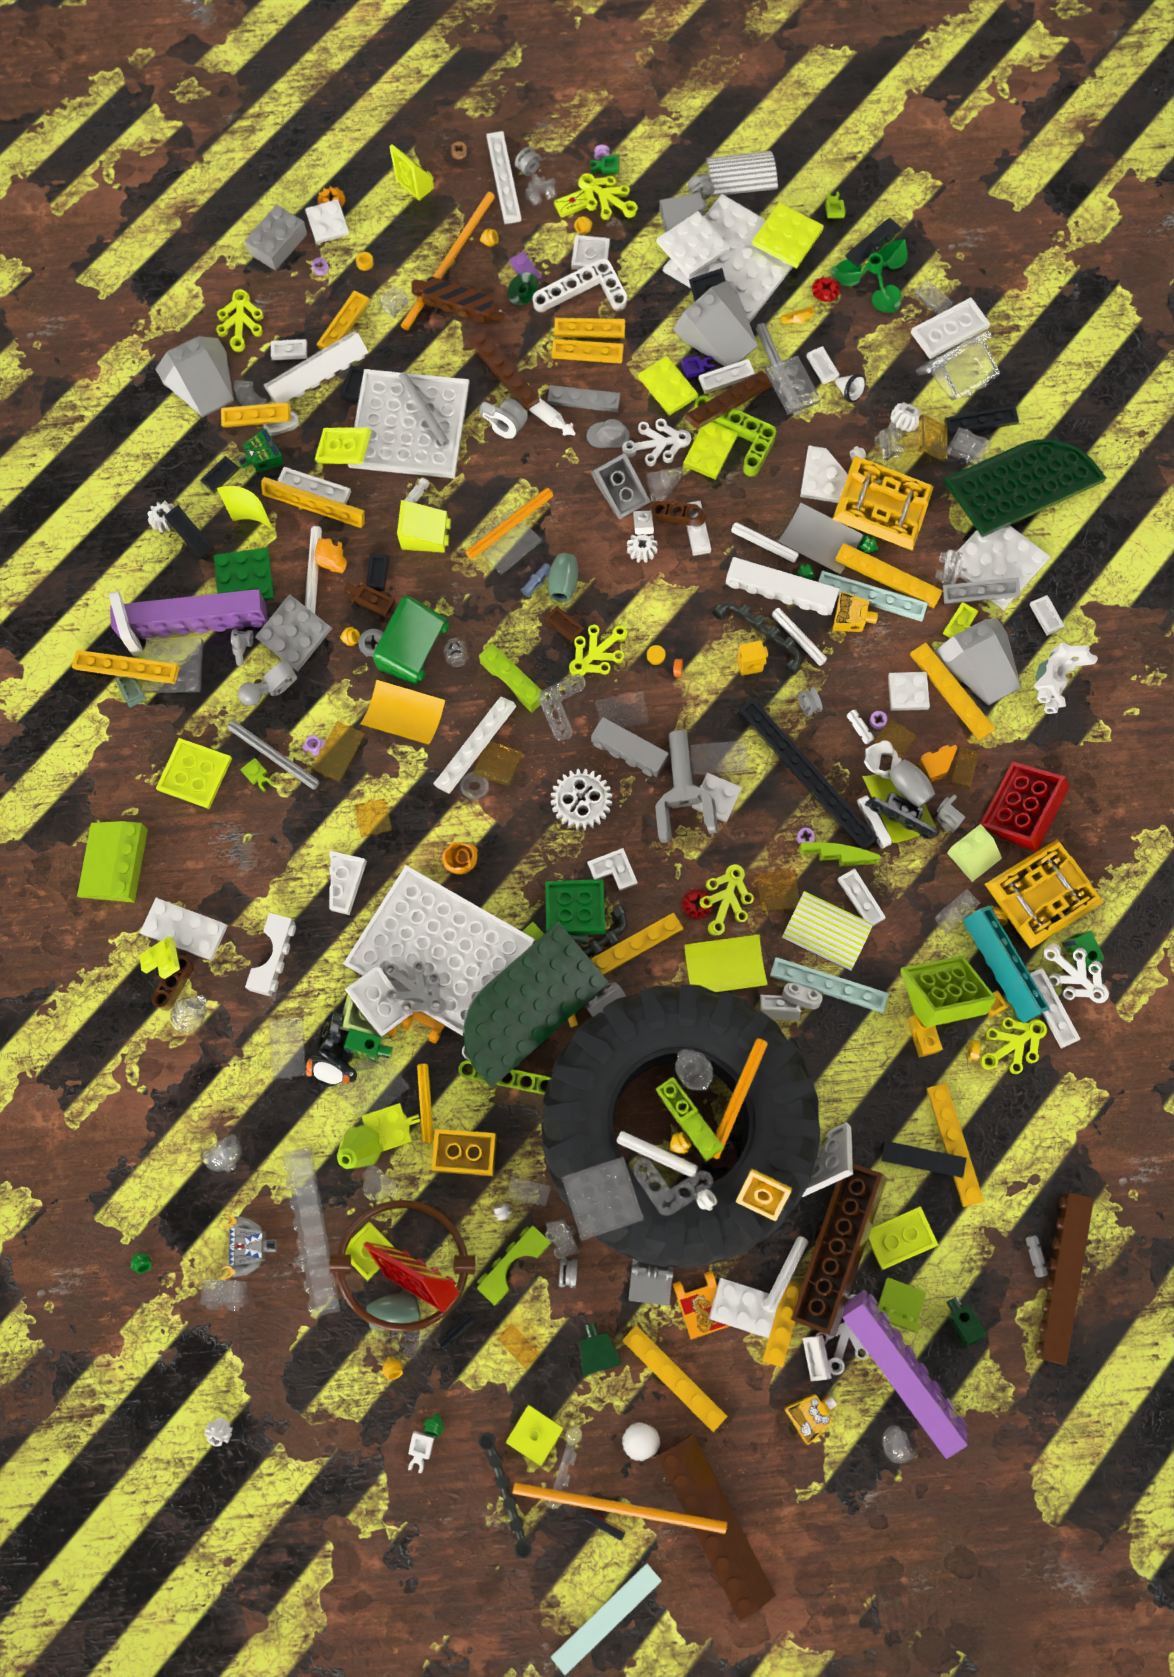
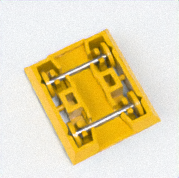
M854 456L832 520L913 550L929 504L933 486L861 457ZM880 479V480H882V481H881L880 483H878V482H875L874 480Z
M1058 839L985 883L987 889L1030 949L1104 903L1092 887L1091 882ZM1037 863L1038 868L1032 870L1030 867ZM1024 870L1028 872L1020 881L1012 884L1020 878L1018 876L1019 873ZM1069 908L1071 913L1065 916L1063 911ZM1059 915L1061 919L1052 924L1051 919Z

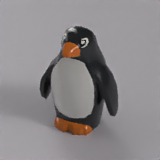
M320 1050L319 1053L321 1055H312L307 1061V1076L319 1079L318 1084L321 1086L331 1087L338 1083L350 1084L354 1083L357 1079L356 1070L333 1052Z

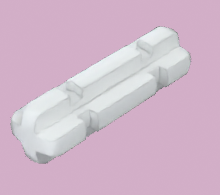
M421 478L418 485H415L409 493V497L405 498V501L416 503L424 493L423 490L428 488L429 481Z
M856 710L850 711L847 714V718L850 722H853L852 725L859 736L863 737V742L865 744L871 743L874 740V736L871 732H868L869 729L862 718H859L858 712Z

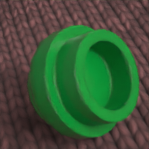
M865 535L859 543V548L866 554L878 551L877 541L873 536Z
M803 564L797 571L796 576L812 580L815 574L810 564Z
M134 1253L130 1263L132 1270L136 1271L137 1274L147 1272L152 1266L150 1256L146 1253Z
M437 1413L425 1420L423 1425L424 1433L440 1437V1434L444 1431L441 1416Z

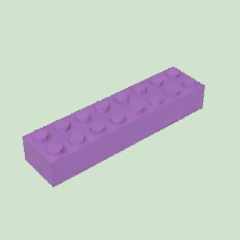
M259 589L124 604L130 628L137 638L151 639L157 636L170 637L175 634L188 635L194 632L206 633L212 630L225 631L231 628L239 630L249 626L258 628L267 623V605ZM110 605L111 627L121 639L112 605Z
M864 1289L844 1303L842 1318L946 1459L968 1446V1425L961 1415L957 1416L950 1399L943 1397L939 1384L935 1380L932 1382L925 1365L918 1363L913 1349L904 1344L902 1341L903 1336L897 1328L893 1329L888 1315L884 1311L881 1312L874 1296L872 1294L868 1295Z

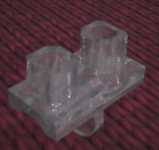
M537 174L532 175L533 181L528 182L531 188L526 189V194H524L526 200L529 199L531 204L536 206L542 203L540 197L542 193H545L547 200L556 197L554 187L556 182L554 178L545 181L544 176L538 178Z
M893 422L889 423V427L879 431V435L874 438V443L880 445V449H883V460H889L892 456L900 457L904 452V446L896 442L902 439L903 431L896 428V424Z
M954 550L941 552L940 562H944L945 566L944 570L938 569L935 578L940 580L941 583L956 584L957 578H960L961 571L967 572V568L962 567L964 561L961 560L963 553Z
M565 1219L548 1221L546 1223L548 1230L545 1236L548 1241L555 1243L554 1254L557 1259L579 1252L572 1236L576 1232L574 1226L568 1227Z

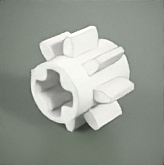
M217 1418L214 1423L209 1421L205 1429V1436H208V1442L215 1446L222 1445L223 1441L228 1443L232 1435L230 1423L223 1418Z

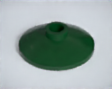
M524 272L517 275L511 281L507 295L512 304L523 306L532 301L533 295L538 291L539 287L536 276L530 272Z

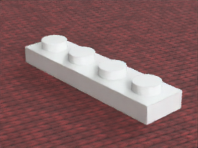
M286 467L283 468L278 482L343 504L347 503L351 494L350 488Z
M1043 968L1030 973L1050 1007V1010L1042 1014L1060 1048L1080 1040Z

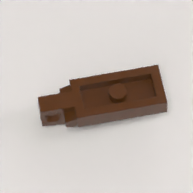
M347 582L344 587L345 593L350 595L354 602L385 617L388 616L395 603V599L364 584H358L356 587Z

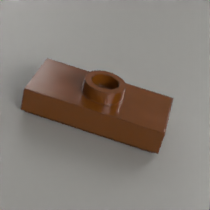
M558 606L545 618L546 623L571 643H574L575 638L585 631L582 625Z

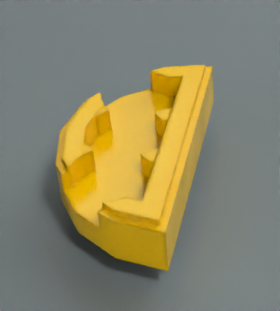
M809 306L780 316L781 322L805 323L806 319L814 316V307Z

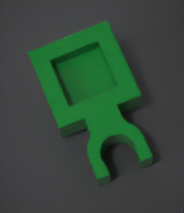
M619 155L602 156V161L590 160L591 174H596L602 171L603 175L619 173Z

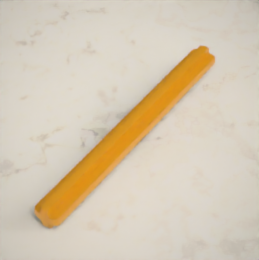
M545 488L467 549L466 555L471 560L552 498L553 492L549 488Z
M757 1038L716 1132L715 1136L723 1147L768 1045L765 1040ZM722 1151L713 1156V1158L718 1159Z

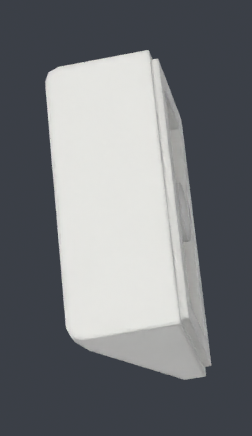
M760 995V1011L771 1019L799 1021L801 1012L799 1005L786 1001L783 996Z

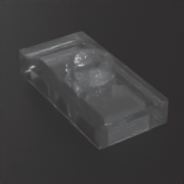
M928 280L915 290V295L938 315L949 309L953 304L948 297Z
M511 1177L507 1197L546 1207L551 1186Z

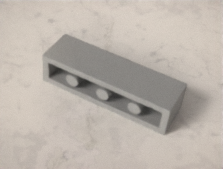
M602 717L591 735V742H593L595 747L606 749L613 757H620L626 760L625 762L629 766H637L642 769L644 774L650 777L652 775L657 777L668 759V752Z

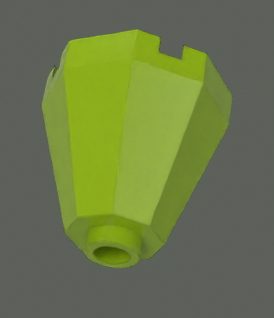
M365 1124L359 1127H350L339 1146L337 1154L339 1165L345 1169L374 1165L383 1151V1145H380L379 1133Z

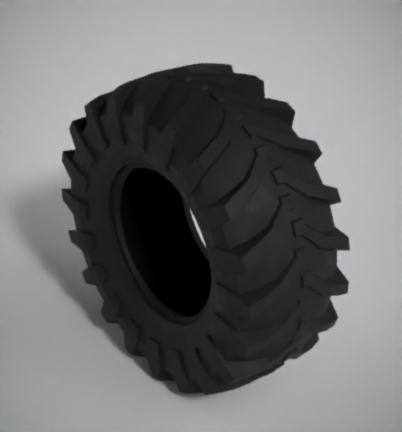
M683 984L681 988L656 985L640 990V995L637 993L618 998L607 1004L602 1009L603 1013L599 1012L585 1021L574 1033L573 1041L568 1042L556 1059L552 1070V1077L548 1081L542 1104L543 1122H541L542 1144L548 1165L547 1168L557 1192L573 1216L595 1238L615 1249L616 1252L640 1262L663 1267L687 1268L711 1265L745 1253L759 1242L764 1241L785 1222L805 1193L813 1173L820 1145L819 1103L815 1086L811 1078H809L803 1056L793 1042L787 1040L773 1019L762 1011L756 1012L743 999L722 991V994H719L703 986ZM756 1039L765 1040L768 1045L740 1108L744 1125V1138L738 1159L729 1173L717 1182L701 1189L673 1191L647 1182L629 1167L615 1141L613 1118L621 1095L632 1081L652 1068L666 1064L681 1063L694 1065L711 1072L722 1080L731 1092L734 1093ZM751 1169L792 1188L776 1221L736 1202ZM708 1189L713 1193L717 1203L712 1207L711 1211L702 1209L698 1205V1192Z

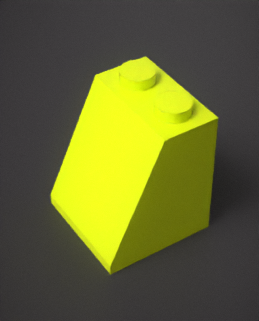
M401 500L397 530L401 549L445 553V546H449L447 529L451 528V518H448L447 511Z

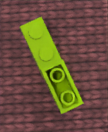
M674 1077L656 1088L671 1114L706 1161L724 1149Z

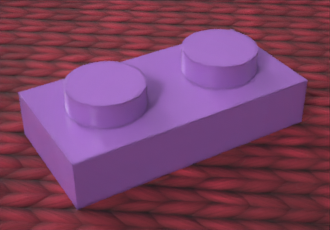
M525 252L509 259L510 265L517 275L530 272L536 276L538 283L542 281L541 275Z

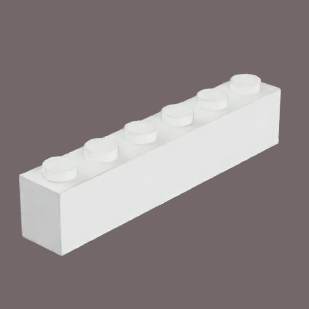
M353 331L264 384V387L274 403H290L291 398L302 396L305 394L306 389L317 387L320 385L321 380L332 378L336 371L347 369L351 362L362 360L368 351L359 334Z
M735 557L732 559L726 578V584L734 589L741 588L751 594L757 593L764 595L768 599H778L788 605H798L804 610L811 609L817 611L821 615L832 614L839 588Z

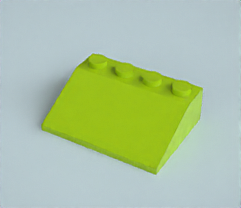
M126 821L91 823L77 897L135 903L148 831L142 823Z
M964 956L902 967L900 970L914 1013L925 1028L985 1015L996 1000V997Z

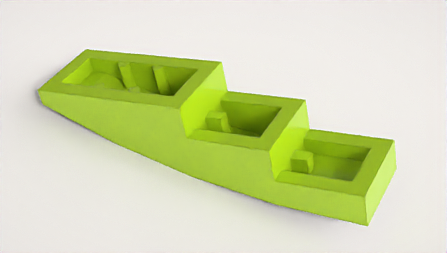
M801 842L799 846L800 855L819 853L820 861L839 859L840 867L878 864L881 859L880 855L843 844Z

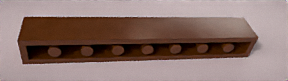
M1069 1192L1065 1193L1060 1199L1061 1216H1058L1056 1221L1058 1234L1057 1237H1054L1052 1248L1055 1249L1054 1257H1051L1049 1262L1051 1275L1045 1285V1290L1048 1291L1047 1298L1042 1303L1044 1316L1038 1326L1040 1339L1035 1344L1037 1359L1067 1365L1094 1198Z

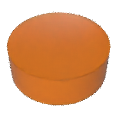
M675 659L674 676L682 678L683 659Z

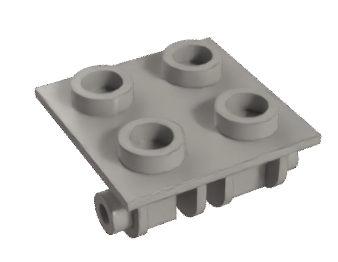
M633 1259L628 1301L669 1306L673 1267L657 1266L656 1264Z

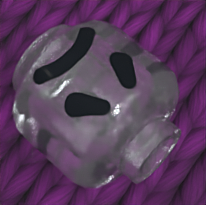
M452 638L444 645L445 661L452 667L465 665L469 659L467 644L464 641Z

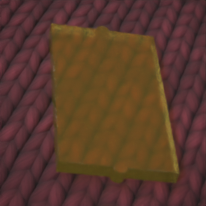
M337 721L312 770L323 774L325 778L329 777L340 782L365 733L354 729L352 725L347 726Z

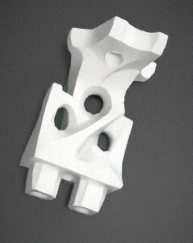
M1060 643L1058 647L1051 650L1049 658L1039 664L1034 688L1038 693L1037 699L1039 702L1045 704L1044 710L1047 714L1057 713L1059 707L1066 706L1065 698L1061 695L1068 682V679L1065 677L1066 673L1075 670L1077 666L1091 665L1097 662L1098 657L1089 652L1090 648L1088 645L1069 646L1065 643Z

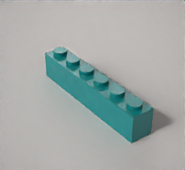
M990 905L964 918L963 922L967 931L975 940L976 947L982 952L986 964L993 971L996 981L1001 985L1007 1000L1011 1002L1017 1017L1021 1019L1022 1023L1050 1010Z

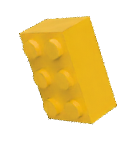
M435 1129L431 1170L441 1173L494 1176L497 1144L496 1133Z

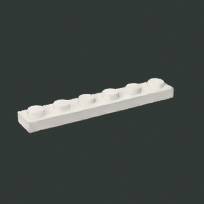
M503 131L486 134L504 224L520 222L521 215Z
M500 696L434 782L437 788L448 794L451 793L516 708L514 702Z

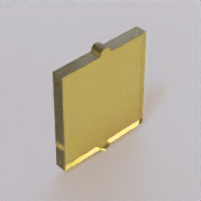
M890 719L873 744L880 743L883 740L889 741L897 752L898 758H902L916 738V735L905 729V726H900Z
M385 798L375 801L368 800L366 803L355 805L361 837L373 834L377 836L379 833L392 830Z

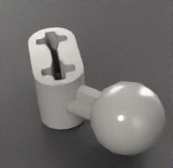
M284 660L277 663L263 677V683L258 685L252 682L244 683L238 691L239 700L245 705L252 706L256 705L265 693L269 692L271 696L283 693L297 679L290 662Z

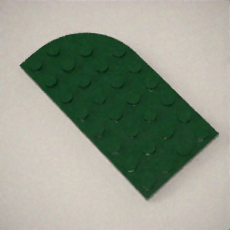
M1038 439L1017 445L952 474L944 479V483L983 538L1105 482L1106 476L1092 458L1079 448L1058 440Z
M559 922L486 984L473 998L466 1012L463 1026L465 1050L472 1066L490 1088L496 1085L609 983Z

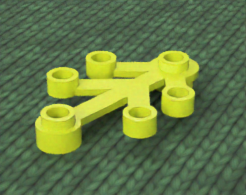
M583 174L579 178L578 184L586 192V207L588 210L593 211L597 207V200L594 199L593 195L594 191L599 196L602 219L608 220L611 217L612 211L608 206L607 200L622 209L626 217L631 218L636 215L637 204L635 202L627 201L624 203L613 196L619 194L621 197H627L630 191L627 185L614 187L616 180L613 176L594 179L591 174ZM599 185H605L607 188H601Z
M241 289L233 293L231 303L217 312L219 320L224 322L216 327L220 337L226 336L228 329L236 323L235 336L230 339V345L236 352H241L245 348V342L242 338L243 322L251 329L254 336L258 337L263 333L261 326L244 313V307L252 313L255 321H261L264 317L263 313L249 302V294ZM237 308L236 313L229 318L228 314Z
M591 625L588 628L590 635L589 654L585 658H583V648L586 645L585 638L578 636L574 641L576 657L570 663L569 670L575 677H582L587 672L601 673L603 675H607L610 672L609 663L602 662L600 665H590L593 660L615 661L616 663H621L624 660V653L620 650L614 653L603 652L616 641H625L627 639V629L624 626H616L613 629V634L597 647L599 627ZM596 629L597 632L592 633L591 630ZM622 630L623 634H617V631ZM581 640L583 641V644L578 645L577 641ZM616 655H621L622 658H621V659H617L615 656H616ZM576 665H581L582 668H581V669H576L575 666H576ZM606 666L608 670L604 671L601 668Z
M739 865L729 866L726 869L725 875L716 879L711 878L706 882V888L710 891L717 889L720 884L728 882L725 890L710 897L705 896L700 899V906L705 909L711 907L713 903L722 900L716 919L708 925V932L713 936L721 935L724 932L725 925L723 922L729 904L735 913V920L737 922H745L748 918V914L741 909L734 894L736 886L741 895V902L744 905L751 904L754 900L753 895L748 893L743 883L745 872ZM733 871L738 872V877L733 875ZM710 881L715 883L714 888L710 886ZM746 895L750 898L749 902L745 901ZM704 899L709 901L708 906L704 904ZM739 913L743 914V920L739 918ZM716 924L720 926L719 931L715 929Z
M1009 1017L1005 1018L1002 1021L1003 1029L1011 1030L1015 1028L1026 1031L1020 1036L999 1032L995 1028L989 1029L986 1032V1038L989 1041L997 1039L1010 1043L993 1054L986 1053L980 1059L981 1066L986 1070H991L997 1066L999 1059L1015 1049L1013 1063L1010 1064L1009 1069L1011 1073L1019 1074L1023 1070L1024 1043L1030 1038V1051L1026 1054L1025 1059L1028 1063L1037 1062L1039 1059V1039L1043 1038L1047 1033V1027L1041 1020L1034 1019L1029 1023L1014 1021ZM1005 1021H1010L1011 1027H1007ZM1034 1026L1039 1028V1033L1033 1031ZM990 1031L995 1033V1038L989 1036ZM1029 1054H1034L1035 1060H1031ZM985 1059H990L991 1065H986ZM1014 1064L1019 1066V1071L1013 1069Z

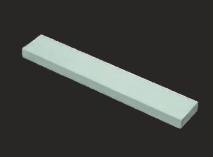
M825 571L821 572L818 581L819 583L839 588L837 596L840 595V591L868 600L869 606L921 622L928 605L924 601Z
M777 957L774 960L770 974L772 978L787 983H795L816 990L819 993L881 1013L885 1010L889 993Z
M648 1563L551 1655V1659L564 1675L661 1582L659 1576Z

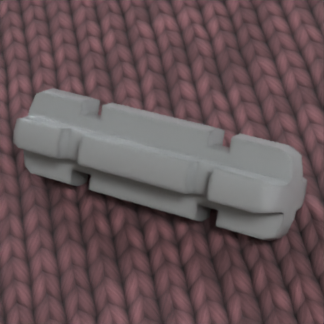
M1027 1237L1026 1243L1027 1246H1030L1028 1251L1031 1262L1036 1268L1034 1269L1035 1276L1044 1277L1048 1275L1046 1267L1043 1266L1045 1261L1041 1247H1038V1244H1040L1038 1237Z

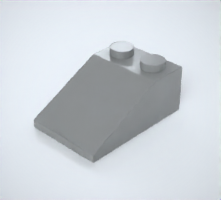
M625 453L590 472L618 519L650 503Z

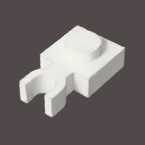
M418 1431L413 1432L408 1454L414 1455V1458L410 1462L408 1470H412L413 1464L418 1463L420 1466L418 1473L423 1472V1458H430L435 1436Z

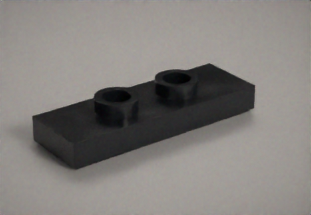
M179 505L164 515V518L199 560L214 550V547Z

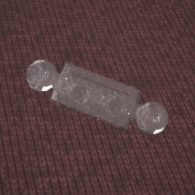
M573 1426L566 1431L568 1442L553 1490L562 1491L563 1486H568L571 1474H568L567 1471L569 1465L574 1466L577 1456L574 1448L582 1439V1431L578 1427ZM546 1500L547 1505L552 1509L559 1508L562 1504Z

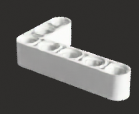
M599 259L535 292L533 295V305L536 311L544 312L600 283L612 308L616 311H622L627 305V295L610 262L606 259ZM601 267L607 268V271L600 272L599 269ZM586 275H590L592 278L590 280H585L583 277ZM611 282L614 283L615 286L610 288L607 286V284ZM574 283L576 287L569 288L568 284ZM554 291L561 293L559 296L552 295ZM616 298H622L624 301L622 303H617L614 300ZM544 299L545 302L543 304H538L537 300Z

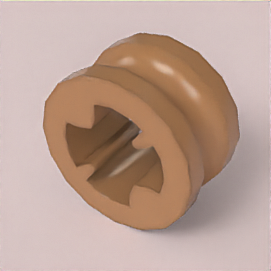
M455 142L452 145V156L455 159H463L467 154L466 145L462 142Z

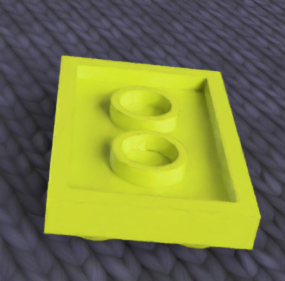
M668 356L638 374V378L669 416L698 398V393Z
M714 422L703 426L686 456L683 466L716 480L738 437V432Z
M324 428L315 461L319 464H363L372 431L369 428Z
M921 1207L872 1227L868 1236V1242L881 1270L938 1246Z

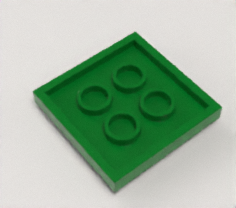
M268 547L214 555L217 594L259 589L265 601L275 600Z
M603 879L545 881L546 932L559 922L569 935L605 934Z

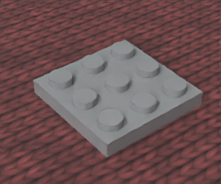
M289 594L255 638L281 659L288 660L292 668L299 671L332 630V627Z

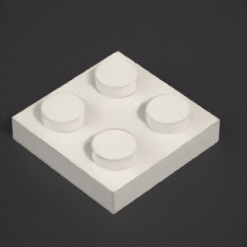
M338 199L305 209L316 244L349 235Z
M576 235L571 269L580 270L599 259L608 260L610 238ZM601 267L599 271L606 272V268Z
M927 672L889 673L891 711L929 709Z
M707 773L700 788L708 792L715 800L717 819L727 823L742 787ZM702 803L692 805L693 809L703 813Z

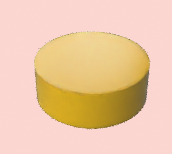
M368 252L358 254L356 257L357 267L363 271L371 269L374 265L372 255Z
M658 645L651 646L647 651V660L653 665L663 663L665 660V650Z
M971 1040L968 1048V1058L977 1061L980 1053V1041Z

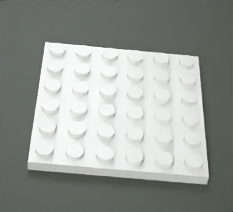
M721 194L704 218L729 244L730 251L690 278L723 268L725 279L739 294L750 323L793 266L752 245V240L766 220ZM670 258L663 267V272L691 288L690 278Z
M364 369L354 428H369L372 432L363 464H348V467L455 478L470 384L469 379L408 374L449 440L448 445L441 446L399 378L401 373Z

